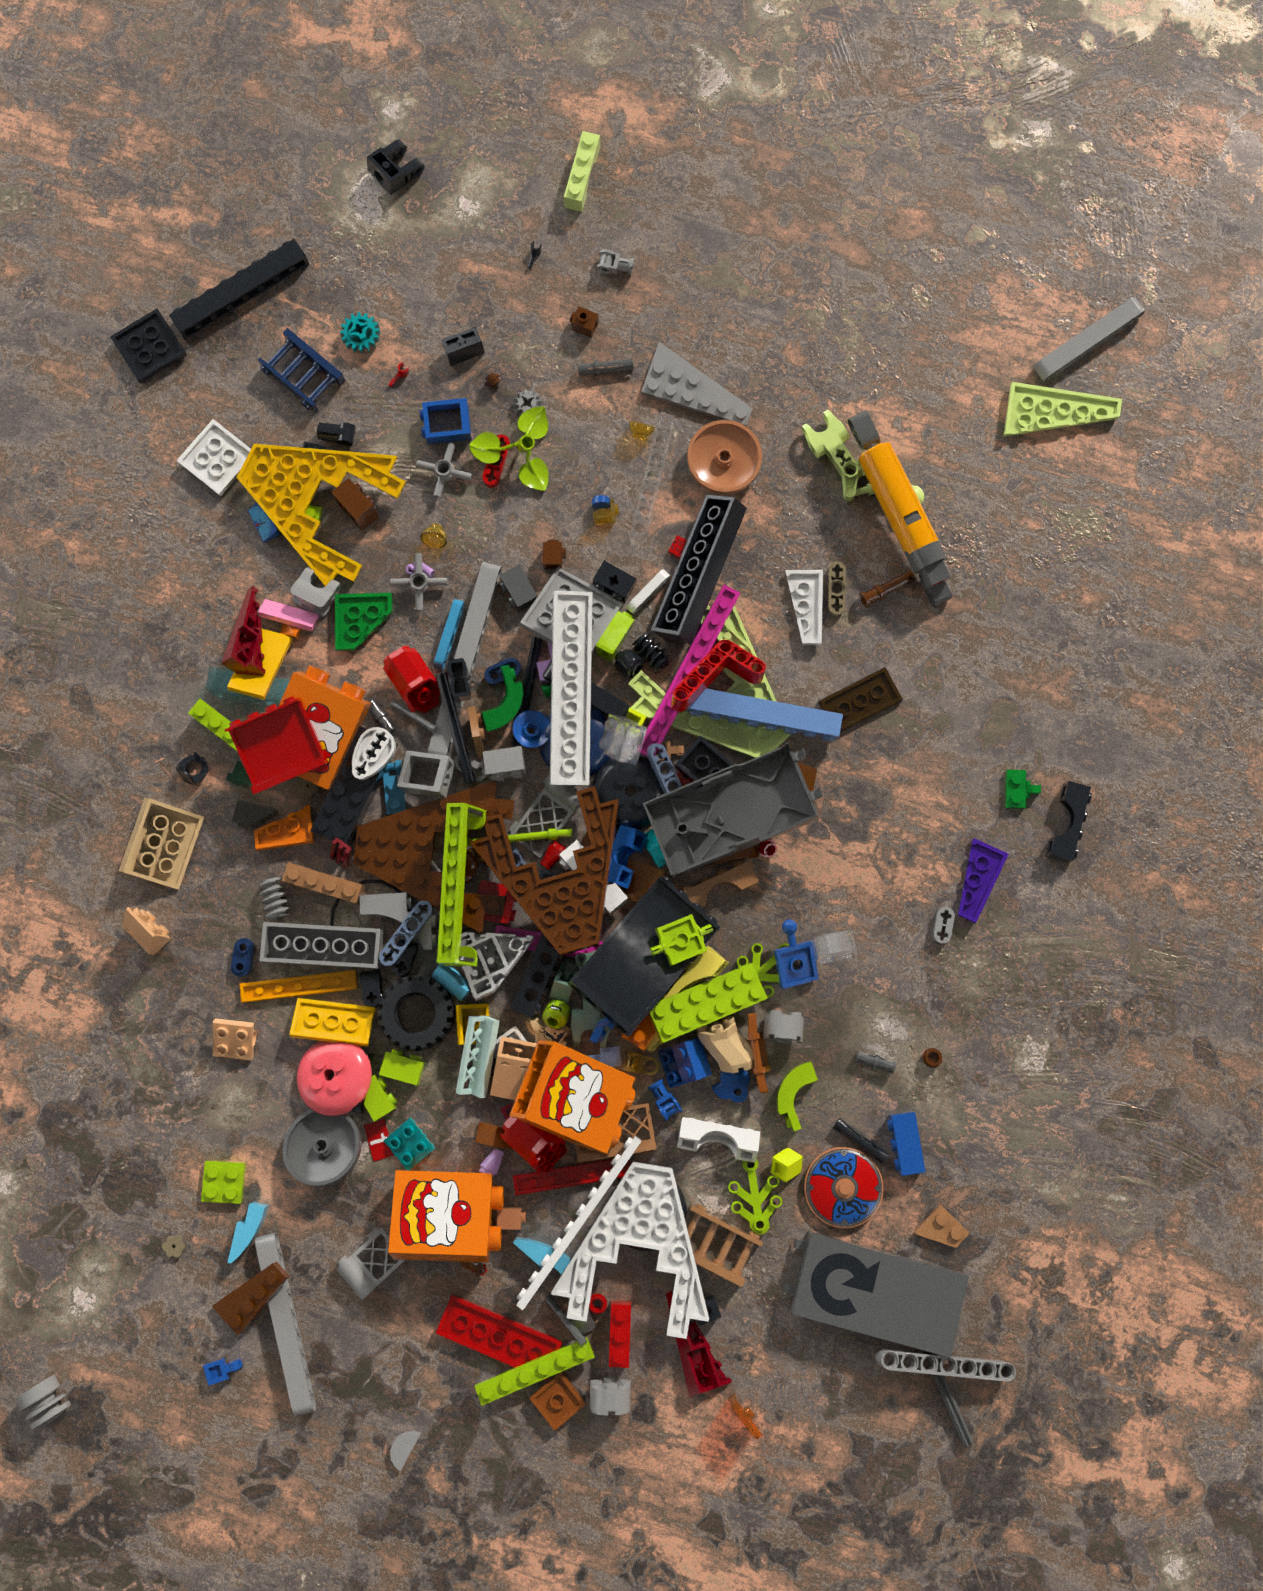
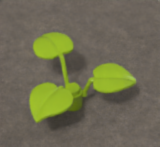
M544 406L531 408L521 414L517 426L521 432L526 434L517 442L499 447V438L491 432H484L469 444V449L473 456L486 464H493L499 461V451L517 447L520 452L527 454V463L521 465L518 473L522 484L528 488L540 491L546 490L548 485V469L546 464L540 458H534L530 461V450L534 447L535 440L543 438L548 431V420Z

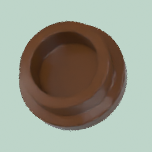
M494 372L489 374L485 378L486 382L484 385L490 389L495 387L502 381L500 374H495Z
M929 1048L924 1051L922 1060L927 1067L935 1068L941 1064L942 1054L935 1048Z

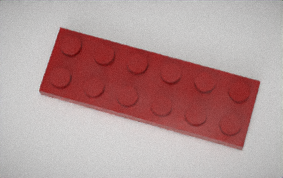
M454 1294L449 1299L436 1334L513 1367L520 1366L560 1349L562 1340Z

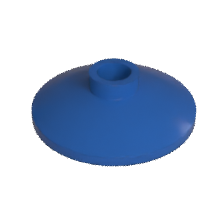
M525 711L515 719L513 735L517 742L524 747H540L548 740L544 733L550 722L545 715L538 711ZM533 728L535 732L530 734L528 729Z

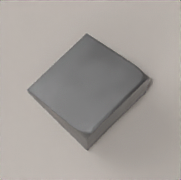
M589 1310L587 1322L570 1319L581 1334L597 1328Z

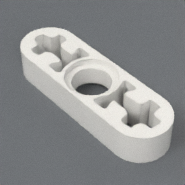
M662 569L630 601L626 608L633 615L637 613L669 580L671 575Z

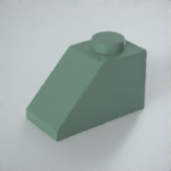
M564 956L554 980L550 998L561 1000L568 1004L573 988L567 983L579 971L575 959Z

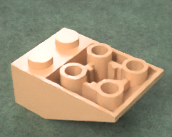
M127 907L122 927L148 954L155 955L171 940L167 935L169 931L163 925L159 926L154 921L156 918L151 912Z
M501 1036L491 1096L516 1100L537 1043Z

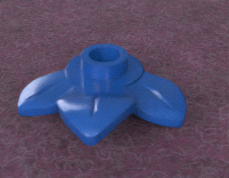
M741 1069L738 1073L721 1071V1083L712 1086L714 1093L721 1099H731L735 1103L744 1102L748 1097L747 1087L750 1083V1075L747 1070ZM737 1089H740L742 1091L741 1095L739 1096L735 1095V1091Z

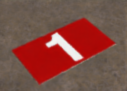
M385 1119L364 1125L373 1161L393 1156L394 1153L383 1141L389 1136Z

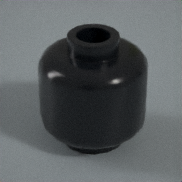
M631 649L619 651L615 656V668L626 677L636 676L643 668L642 658Z

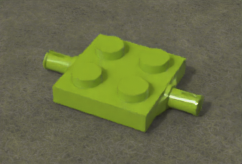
M692 914L655 929L660 945L650 948L651 955L654 956L663 952L670 966L702 954L707 951L703 935L713 932V928H711L710 924L700 928Z

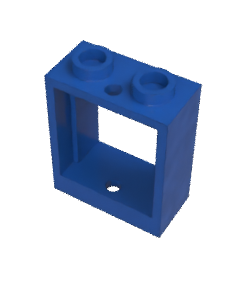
M467 398L422 402L423 409H420L419 412L421 421H424V427H421L422 438H426L428 445L472 440ZM460 408L462 430L430 432V411Z

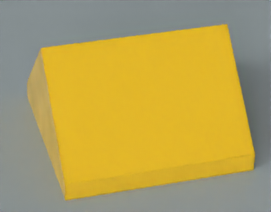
M489 1004L456 1005L458 1045H464L469 1016H489ZM479 1021V1022H475V1025H474V1031H475V1032H476V1031L478 1030V1028H479L480 1021Z

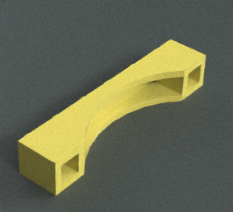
M707 946V951L697 955V959L693 963H689L684 969L685 973L676 979L669 992H666L660 1000L687 990L707 979L718 977L729 962L712 947ZM657 1033L647 1047V1050L650 1052H654L661 1044Z

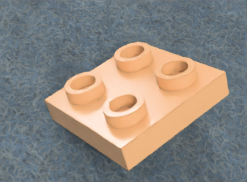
M215 1018L213 1021V1056L252 1061L257 1032L254 1030V1023Z

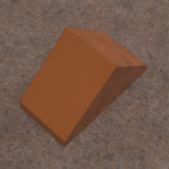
M479 1122L475 1142L492 1147L513 1149L500 1137L501 1133L504 1134L505 1132L503 1126Z

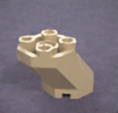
M733 1016L724 1017L696 1029L700 1042L718 1062L720 1071L736 1073L739 1072L738 1068L743 1067L745 1071L750 1070L754 1066L751 1044L736 1027Z

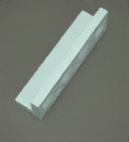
M469 1016L456 1094H472L479 1098H486L500 1021L489 1016ZM479 1021H480L479 1028H478V1030L475 1032V1031H474L475 1022H479ZM476 1041V1047L471 1051V1044ZM471 1060H473V1065L468 1070L467 1065ZM469 1078V1088L463 1089L464 1083Z

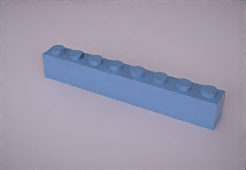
M707 688L687 708V712L696 717L707 715L712 720L723 718L728 719V722L733 724L744 722L750 727H758L760 725L765 726V729L770 731L781 729L785 730L784 732L787 734L803 733L804 737L815 738V736L822 737V740L830 742L838 739L843 714Z

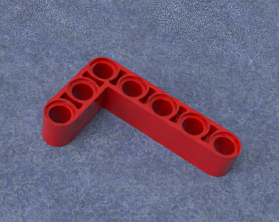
M721 640L673 690L671 707L677 712L685 711L725 667L751 684H760L764 677L766 665L762 660L732 641Z

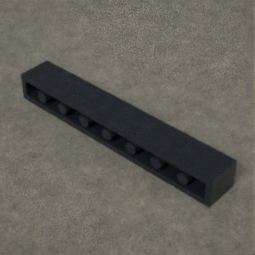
M295 239L286 241L278 249L268 252L265 257L253 261L250 266L238 270L235 275L222 280L219 285L207 289L204 294L191 299L181 308H176L169 316L186 340L309 265L308 259Z

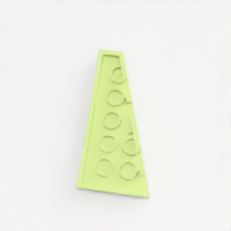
M1012 382L1010 384L1003 437L1115 420L1120 417L1122 399Z

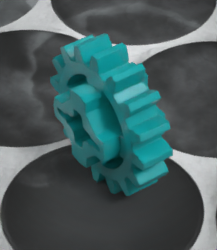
M358 312L356 317L351 314L350 320L345 318L346 324H341L343 330L340 331L343 344L346 343L347 349L352 347L353 352L359 349L363 353L364 349L369 352L370 346L376 347L375 341H380L378 335L381 334L378 322H375L373 316L369 318L368 313L361 316L360 312Z

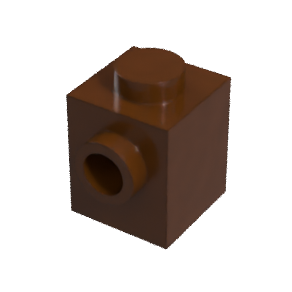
M578 306L576 312L573 311L570 317L572 330L592 338L599 323V314Z
M554 539L543 542V568L557 569V567H560L562 569V559H566V548L562 547V542Z

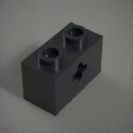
M605 560L593 578L595 588L603 592L606 591L611 594V597L623 602L627 601L637 584V578ZM616 580L617 584H614L612 586L611 582H614Z

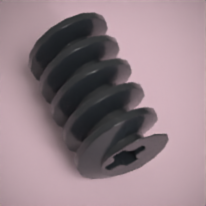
M649 631L641 635L632 646L635 645V651H640V657L645 656V663L650 662L649 668H655L654 674H658L671 663V661H668L671 655H663L666 649H658L661 643L653 644L656 638L649 639L648 637L651 634Z

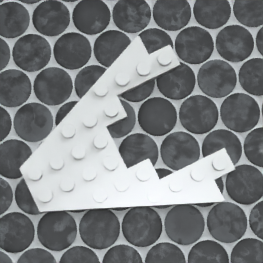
M632 1162L554 1286L551 1295L569 1297L567 1318L587 1322L596 1261L616 1264L619 1244L659 1250L656 1271L676 1274L667 1336L687 1339L689 1320L696 1319L709 1322V1315L673 1169Z

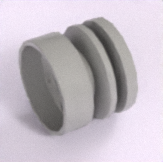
M55 1374L15 1399L21 1411L31 1407L32 1412L26 1416V1421L36 1416L37 1420L29 1425L31 1430L51 1422L71 1405L69 1400L62 1405L59 1404L58 1401L66 1396L65 1393L58 1396L54 1395V1392L61 1386Z

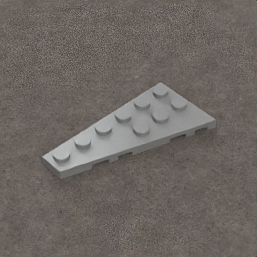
M658 343L641 391L642 395L720 420L735 421L747 427L752 413L750 406L662 343Z

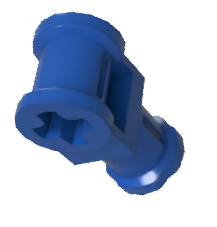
M663 1079L647 1088L648 1091L651 1090L656 1098L657 1107L666 1122L669 1120V1117L677 1112H683L675 1097L666 1090L663 1085Z

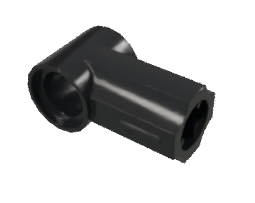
M319 422L317 438L318 440L334 441L343 446H352L356 426L346 422L339 423V425Z

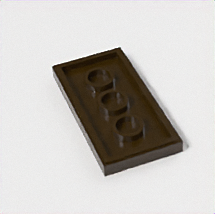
M886 667L819 700L818 703L824 711L843 714L841 733L902 702L903 698Z

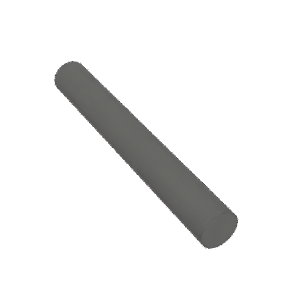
M396 701L390 704L392 709L428 731L436 733L437 726L411 712Z
M548 1295L545 1298V1302L580 1346H584L587 1343L585 1337L573 1322L567 1318V1315L554 1298Z

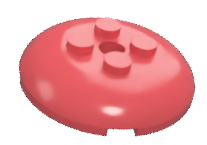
M316 1042L305 1052L298 1066L297 1086L301 1098L310 1109L322 1115L339 1116L352 1111L351 1109L363 1101L369 1090L372 1076L370 1060L359 1045L344 1042ZM333 1071L334 1077L332 1080H330V1077L328 1075H330V1073Z

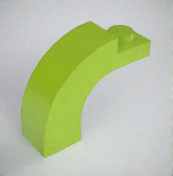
M811 1061L792 1068L783 1077L777 1090V1112L779 1115L787 1114L784 1119L787 1127L792 1128V1131L802 1129L794 1108V1097L797 1091L802 1086L818 1080Z

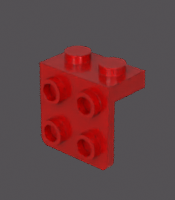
M482 880L478 894L506 897L503 916L485 915L484 920L511 925V921L514 922L517 910H514L517 901L503 884Z

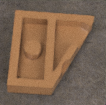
M472 706L468 707L472 738L478 759H481L484 752L482 739H485L484 729L480 728V724H483L481 713H477L476 707Z
M940 1204L914 1231L916 1235L955 1248L970 1234Z

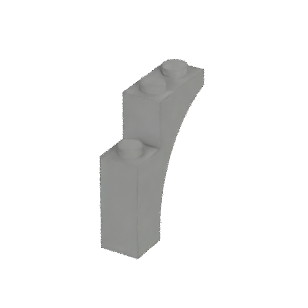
M408 893L359 895L360 915L385 916L403 923L410 913L409 909H412V897H409ZM421 911L419 915L414 913L413 916L422 922L423 919L420 916L423 913L427 914L429 911ZM433 913L416 935L425 951H434V946H437V935L433 934V927H436V915H433ZM410 920L407 923V927L414 931L417 929L418 924L415 920Z

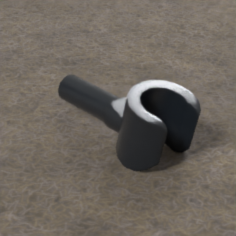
M535 241L531 243V258L527 268L532 269L536 256L541 254V243L539 248H534Z

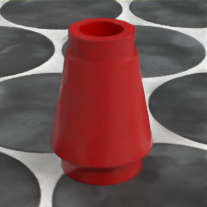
M554 840L553 843L549 844L541 864L551 869L560 860L559 854L567 848Z

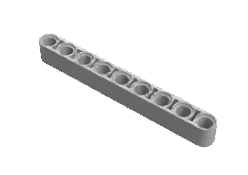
M277 1233L256 1237L255 1246L261 1271L275 1262H278L286 1271ZM287 1279L270 1299L268 1305L294 1416H299L316 1411V1403Z

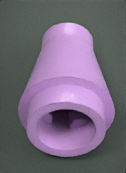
M494 1148L480 1164L479 1172L492 1173L493 1177L494 1175L497 1176L504 1153Z

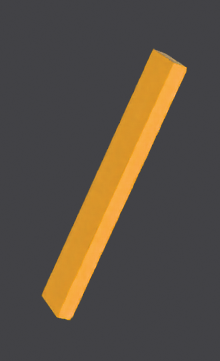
M357 970L239 983L241 1003L356 990L358 989Z

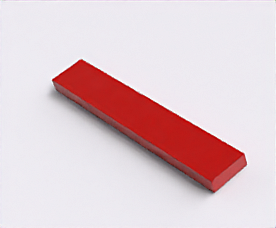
M630 1158L615 1179L623 1178L631 1165ZM613 1159L554 1168L548 1173L536 1171L513 1175L515 1196L600 1182L599 1179L606 1170L609 1172L612 1169L613 1165L611 1162Z

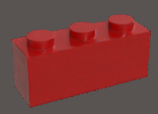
M611 1300L609 1367L629 1368L631 1301Z

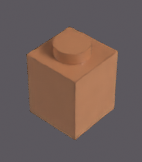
M503 1207V1210H497V1226H501L502 1229L521 1230L522 1225L526 1224V1212H522L523 1207Z

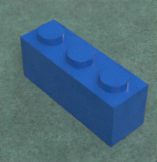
M910 1111L889 1115L887 1128L889 1132L892 1131L893 1139L890 1140L892 1152L895 1151L896 1159L893 1160L895 1171H898L901 1176L926 1172L915 1112Z

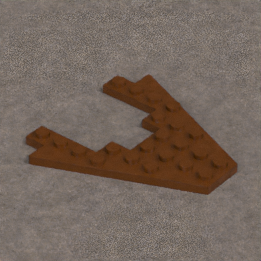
M491 781L449 795L446 798H440L357 826L354 865L421 901L429 902L435 909L440 911L442 872L431 871L435 833L445 834L447 803H466L486 810V817L502 813L503 819L513 820L515 801L496 799L497 781ZM464 893L462 923L483 933L485 915L503 916L506 897Z
M595 786L576 791L591 846L573 851L577 865L576 870L540 880L535 862L516 867L502 813L486 817L484 825L487 837L470 841L475 851L560 956L597 946L600 942L619 803L618 799L600 804Z

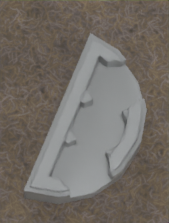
M414 1430L404 1432L394 1440L390 1455L394 1467L399 1471L403 1468L421 1434L420 1432Z

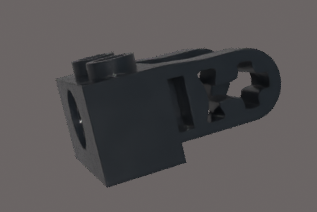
M400 139L395 140L383 149L380 147L367 156L368 172L390 195L418 177L425 169V165L418 158L411 160L401 168L393 163L407 151V146Z

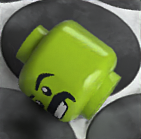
M552 1000L543 1011V1021L550 1028H562L570 1016V1008L564 1001Z

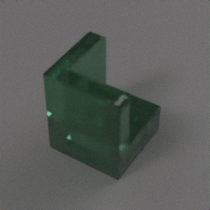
M240 761L236 762L233 773L228 772L226 780L230 783L246 788L249 787L251 782L243 763Z

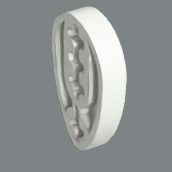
M373 727L367 729L360 736L352 758V773L357 779L366 780L374 776L394 756L396 742L387 730ZM385 733L387 739L380 742V750H375L376 757L368 759V751L372 752L374 750L373 743L377 744L379 742L378 735ZM363 766H365V775L360 774V776H358L359 772L357 771V769L363 768Z

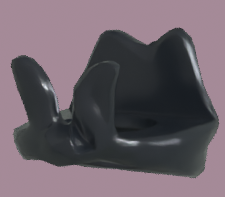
M196 751L193 752L194 755L183 758L175 768L181 779L188 784L200 783L208 773L207 760L200 757ZM192 761L200 763L202 767L200 773L197 775L187 773L186 766Z

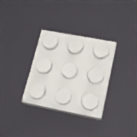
M212 419L177 459V462L215 493L222 496L236 480L251 448Z

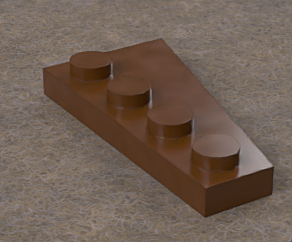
M278 1262L272 1263L212 1307L238 1336L244 1332L290 1276Z

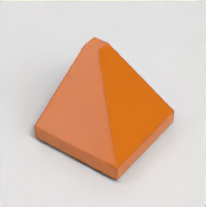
M284 623L280 630V634L292 636L294 639H298L301 628Z

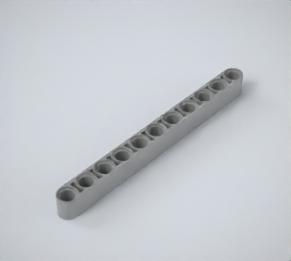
M486 562L481 564L454 659H464L469 670V683L502 569L501 566ZM454 699L458 717L460 718L464 701L456 702ZM442 700L435 723L438 729L436 733L432 734L427 753L449 756L453 738Z

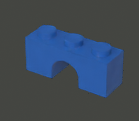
M620 825L613 843L608 878L609 884L616 883L618 887L628 889L634 871L627 867L628 858L634 852L642 853L648 838L647 834L635 828Z

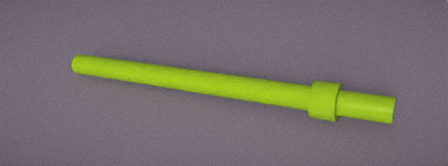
M556 828L542 832L508 835L510 842L540 839L557 840L560 837L572 836V829L556 830ZM480 838L467 839V847L472 846L470 841H474Z

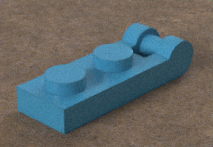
M401 760L389 763L383 775L387 815L406 810L405 793L397 787V778L402 770ZM396 770V775L390 776L389 771Z

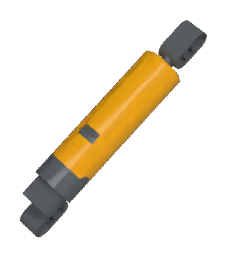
M867 411L848 418L849 428L859 448L862 451L867 449L866 452L859 456L858 461L914 574L919 573L920 583L930 603L935 607L952 599L951 591L946 583V580L952 577L945 562L947 556L891 443H880V436Z

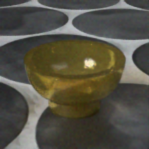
M629 420V429L633 432V438L646 440L647 436H650L655 430L654 426Z
M433 523L423 530L420 540L428 547L443 548L447 544V535L441 525Z

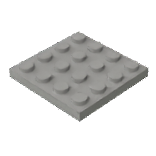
M557 567L521 620L519 626L552 644L553 591L592 592V654L600 637L617 611H620L623 603Z

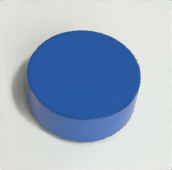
M604 495L595 496L592 498V507L597 510L608 509L610 507V498Z

